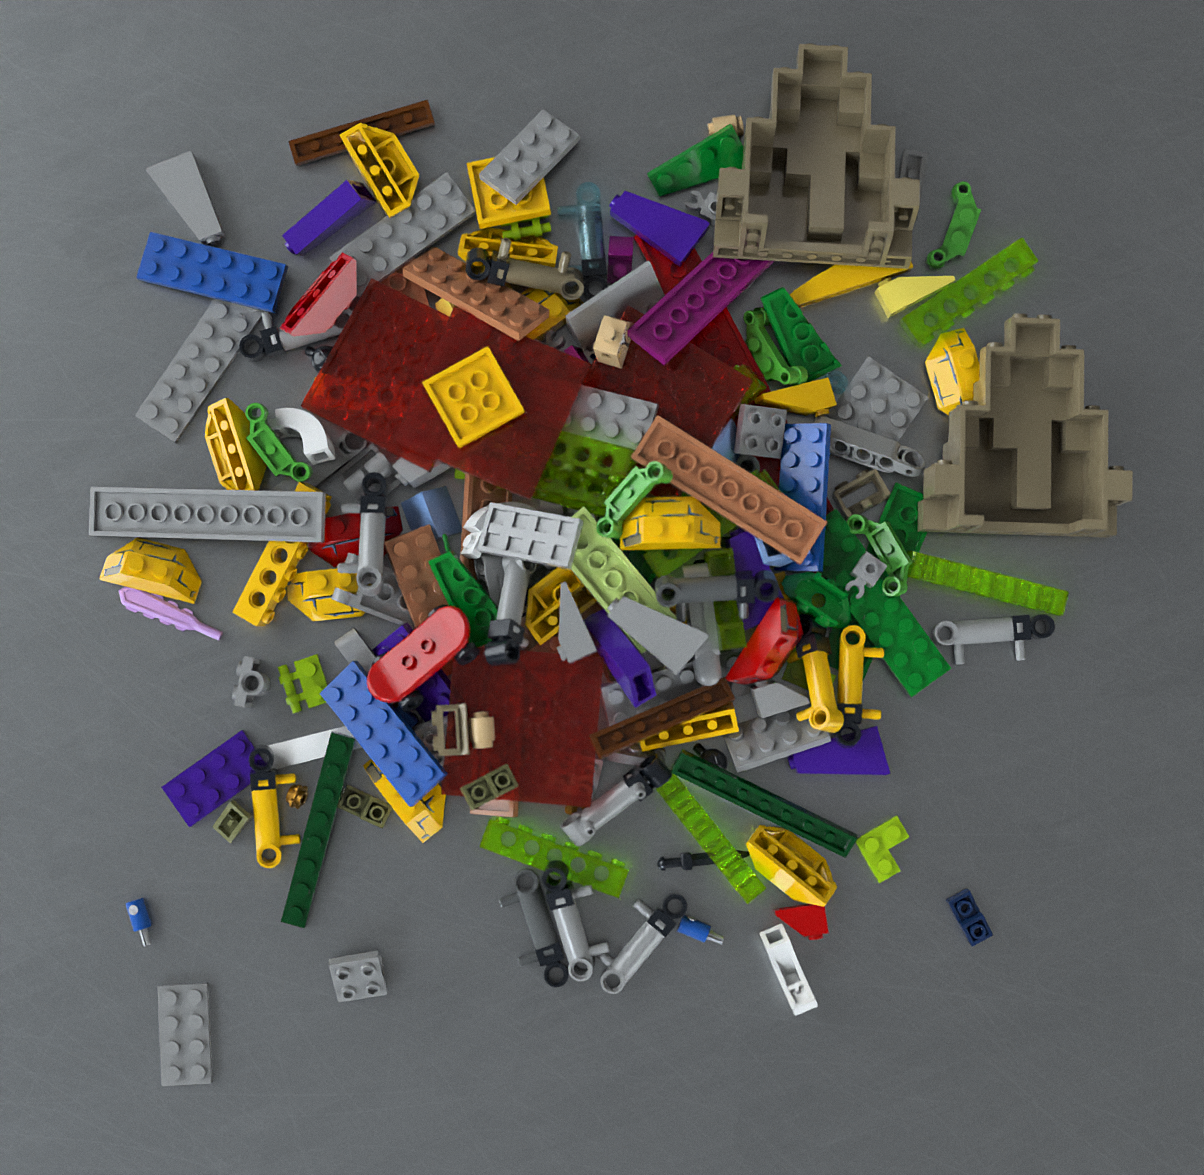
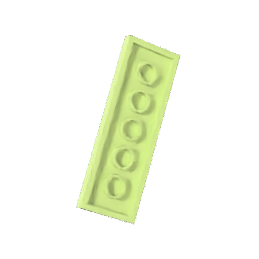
M582 507L572 517L581 519L584 522L571 571L607 614L610 613L607 608L616 598L621 600L623 597H626L676 620V616L668 607L659 604L655 591L612 539L602 537L597 533V521L587 509ZM621 629L641 654L646 651L643 646Z

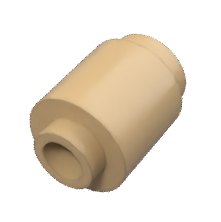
M734 114L712 118V123H708L709 136L729 124L733 126L738 136H744L742 117H736Z
M474 712L473 717L469 718L470 742H473V748L493 747V741H495L494 716H488V712Z

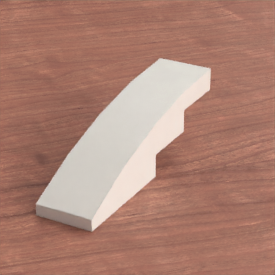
M344 726L269 745L274 753V763L271 768L276 770L325 757L332 731L354 736ZM357 740L355 741L353 750L362 748V746L358 743Z

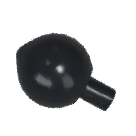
M325 345L315 349L308 346L305 349V355L311 357L312 366L318 373L331 375L339 369L341 356L334 347Z
M700 743L693 747V750L699 757L727 770L728 761L723 752L715 748L706 750Z

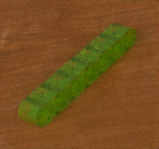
M907 551L912 561L908 568L907 577L1057 616H1064L1069 595L1068 591L915 551Z

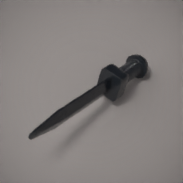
M723 850L698 854L683 852L680 854V857L664 859V856L660 857L657 861V867L661 871H665L666 868L675 867L692 870L694 866L734 862L748 857L750 853L749 851Z

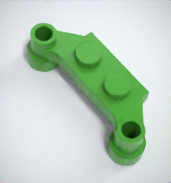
M965 181L955 184L950 192L951 199L957 205L942 246L931 251L926 257L925 262L930 270H940L952 258L958 255L964 256L982 209L977 208L971 192V186ZM959 189H964L965 193H961ZM934 256H939L941 261H936Z
M756 307L754 310L746 311L743 316L744 322L747 324V339L745 343L766 380H776L784 385L791 384L792 386L806 383L808 379L806 368L803 366L789 367L764 326H768L770 321L764 307Z
M261 403L249 404L245 411L246 417L250 421V435L246 437L275 477L282 474L291 476L298 482L307 481L313 474L312 467L306 462H297L268 424V409ZM258 409L261 410V415L259 417L257 416ZM302 468H305L306 474L304 476L301 474Z
M657 461L649 463L643 469L636 466L604 502L606 513L605 517L601 518L596 525L597 533L605 538H620L623 533L622 524L625 518L655 484L669 483L673 478L672 471Z
M851 515L847 520V524L851 528L850 532L853 534H865L880 561L887 565L885 570L889 577L885 578L882 583L883 592L888 596L905 594L908 590V568L912 561L890 523L885 521L881 524L869 520L863 515Z

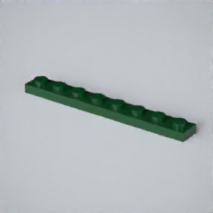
M333 731L330 734L281 919L283 923L301 928L306 927L356 741L352 736Z
M684 749L681 750L671 767L672 774L844 858L847 857L858 839L857 834Z

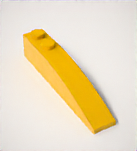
M910 262L909 269L834 265L814 276L789 295L797 306L802 308L881 282L889 277L893 278L908 273L912 270L913 265Z

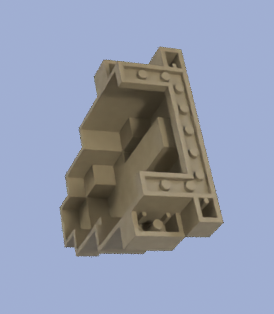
M812 43L799 44L796 69L788 67L773 69L769 119L759 116L747 117L743 142L742 169L727 167L720 168L713 257L909 269L912 259V230L920 206V180L909 177L895 178L896 126H888L886 124L871 125L872 74L860 71L847 72L848 47H841L839 45L824 46Z
M1013 314L1004 323V346L1000 342H991L980 350V377L973 384V401H963L962 405H957L956 408L949 412V440L943 444V460H937V463H932L930 467L924 470L923 500L918 502V532L1102 538L1116 536L1117 506L1132 501V471L1124 470V466H1109L1108 469V410H1100V406L1096 405L1085 406L1084 409V350L1076 349L1074 345H1063L1060 349V319H1052V315L1046 314L1037 315V318H1028L1027 314Z

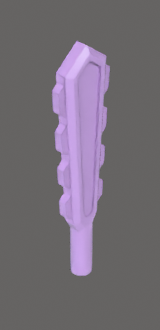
M124 587L119 590L121 603L126 606L127 610L135 613L141 611L143 616L150 619L159 618L160 623L165 625L175 624L176 629L181 631L187 629L190 631L196 630L218 641L223 635L222 631L200 622L193 615V611L187 608L181 610L177 603L171 600L166 602L161 595L151 594L130 587Z

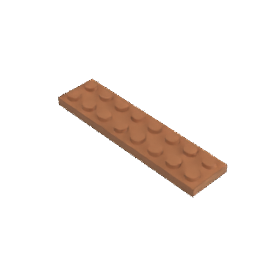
M658 415L631 456L632 460L645 468L653 461L664 464L673 473L670 484L696 498L705 506L799 565L803 562L827 523L824 519Z

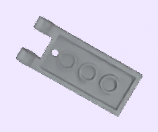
M348 553L345 563L358 564L359 556ZM383 566V587L374 596L364 595L359 588L355 595L335 587L332 600L401 626L408 622L411 628L415 629L393 569ZM369 576L364 579L363 584L373 585L376 582V578Z

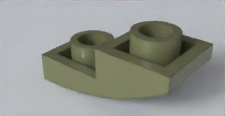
M508 764L461 787L460 790L472 811L519 785Z
M346 784L338 804V808L382 829L392 810L390 804L349 784Z

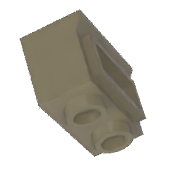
M869 469L863 470L856 475L857 479L850 483L844 481L834 488L836 491L833 492L832 497L841 510L846 522L851 515H860L889 498L890 491L876 469L869 471ZM873 482L877 489L876 493L846 508L842 498Z
M468 704L436 706V711H432V725L437 726L438 736H433L434 751H439V756L470 754L468 741L469 725L467 724ZM455 711L457 749H445L443 712Z

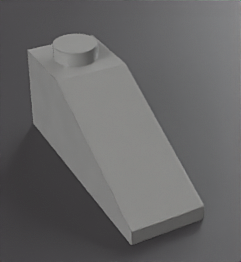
M566 582L561 583L560 646L556 648L562 661L567 659L569 664L596 653L597 650Z

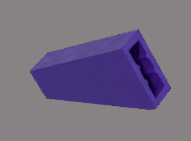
M346 180L282 235L286 241V248L292 254L306 255L377 201L362 182Z
M624 191L621 196L617 194L609 205L611 207L610 216L679 267H681L710 227V223L704 219L628 191Z
M742 528L729 533L731 538L726 540L725 544L730 575H734L735 571H752L754 577L759 571H771L769 565L763 564L755 537L752 534L744 531ZM763 583L760 586V588L766 590L769 589L772 584ZM780 590L777 597L784 598ZM755 596V603H749V617L747 619L739 618V604L734 600L740 632L760 624L774 600L762 602Z
M601 609L584 619V624L597 653L636 708L656 696L650 666L619 627L607 616L606 611Z
M877 726L861 729L860 740L852 748L839 746L835 741V737L830 738L831 742L787 756L790 769H795L796 773L891 774ZM854 733L843 734L841 737L845 741H852Z

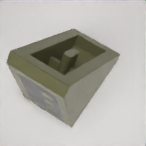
M233 799L212 828L231 843L254 818L253 811L240 799Z

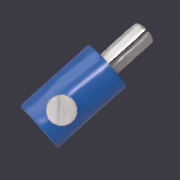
M144 898L125 903L133 931H139L143 946L151 945L152 942L147 928L152 925Z
M682 916L677 932L704 943L706 939L722 944L724 941V936L710 931L711 925L696 920L692 916Z

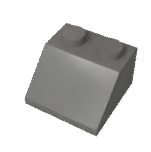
M762 680L754 682V685L750 686L757 715L761 718L810 704L808 698L774 680Z

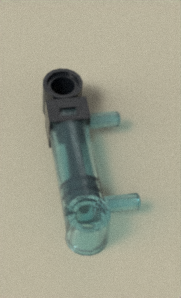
M592 182L582 183L577 188V205L557 207L559 216L578 215L581 265H569V267L579 269L582 272L585 281L584 296L587 301L596 296L589 292V288L592 285H599L603 290L608 288L605 281L607 279L600 190ZM585 192H591L595 195V198L588 202L583 200L581 196Z

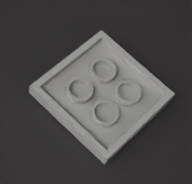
M868 356L836 402L837 405L831 409L830 414L826 417L898 442L929 397Z

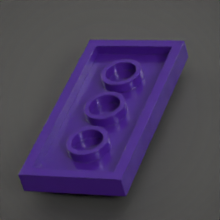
M406 622L373 648L372 651L377 657L382 653L390 651L411 633L413 629ZM439 669L415 689L419 690L424 697L422 704L416 708L424 722L432 720V711H436V706L463 704L466 702L442 669ZM453 711L443 712V717L448 716Z
M244 730L235 734L161 787L189 827L195 825L251 785L250 770L253 769L249 764V756L255 746ZM260 753L254 757L257 763H266Z

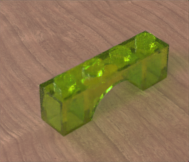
M733 548L710 550L703 554L704 563L708 566L709 576L734 575L736 569ZM736 600L713 601L719 650L728 651L747 647L744 624L742 619L739 618Z

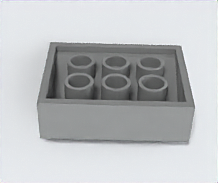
M649 260L566 315L567 330L582 352L587 349L589 352L593 351L604 316L635 323L642 317L641 313L647 309L650 310L664 297V293Z

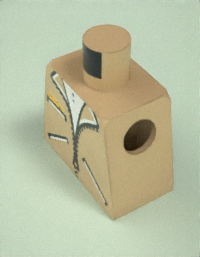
M610 316L603 317L593 348L598 362L622 369L631 341L627 335V330L635 323Z

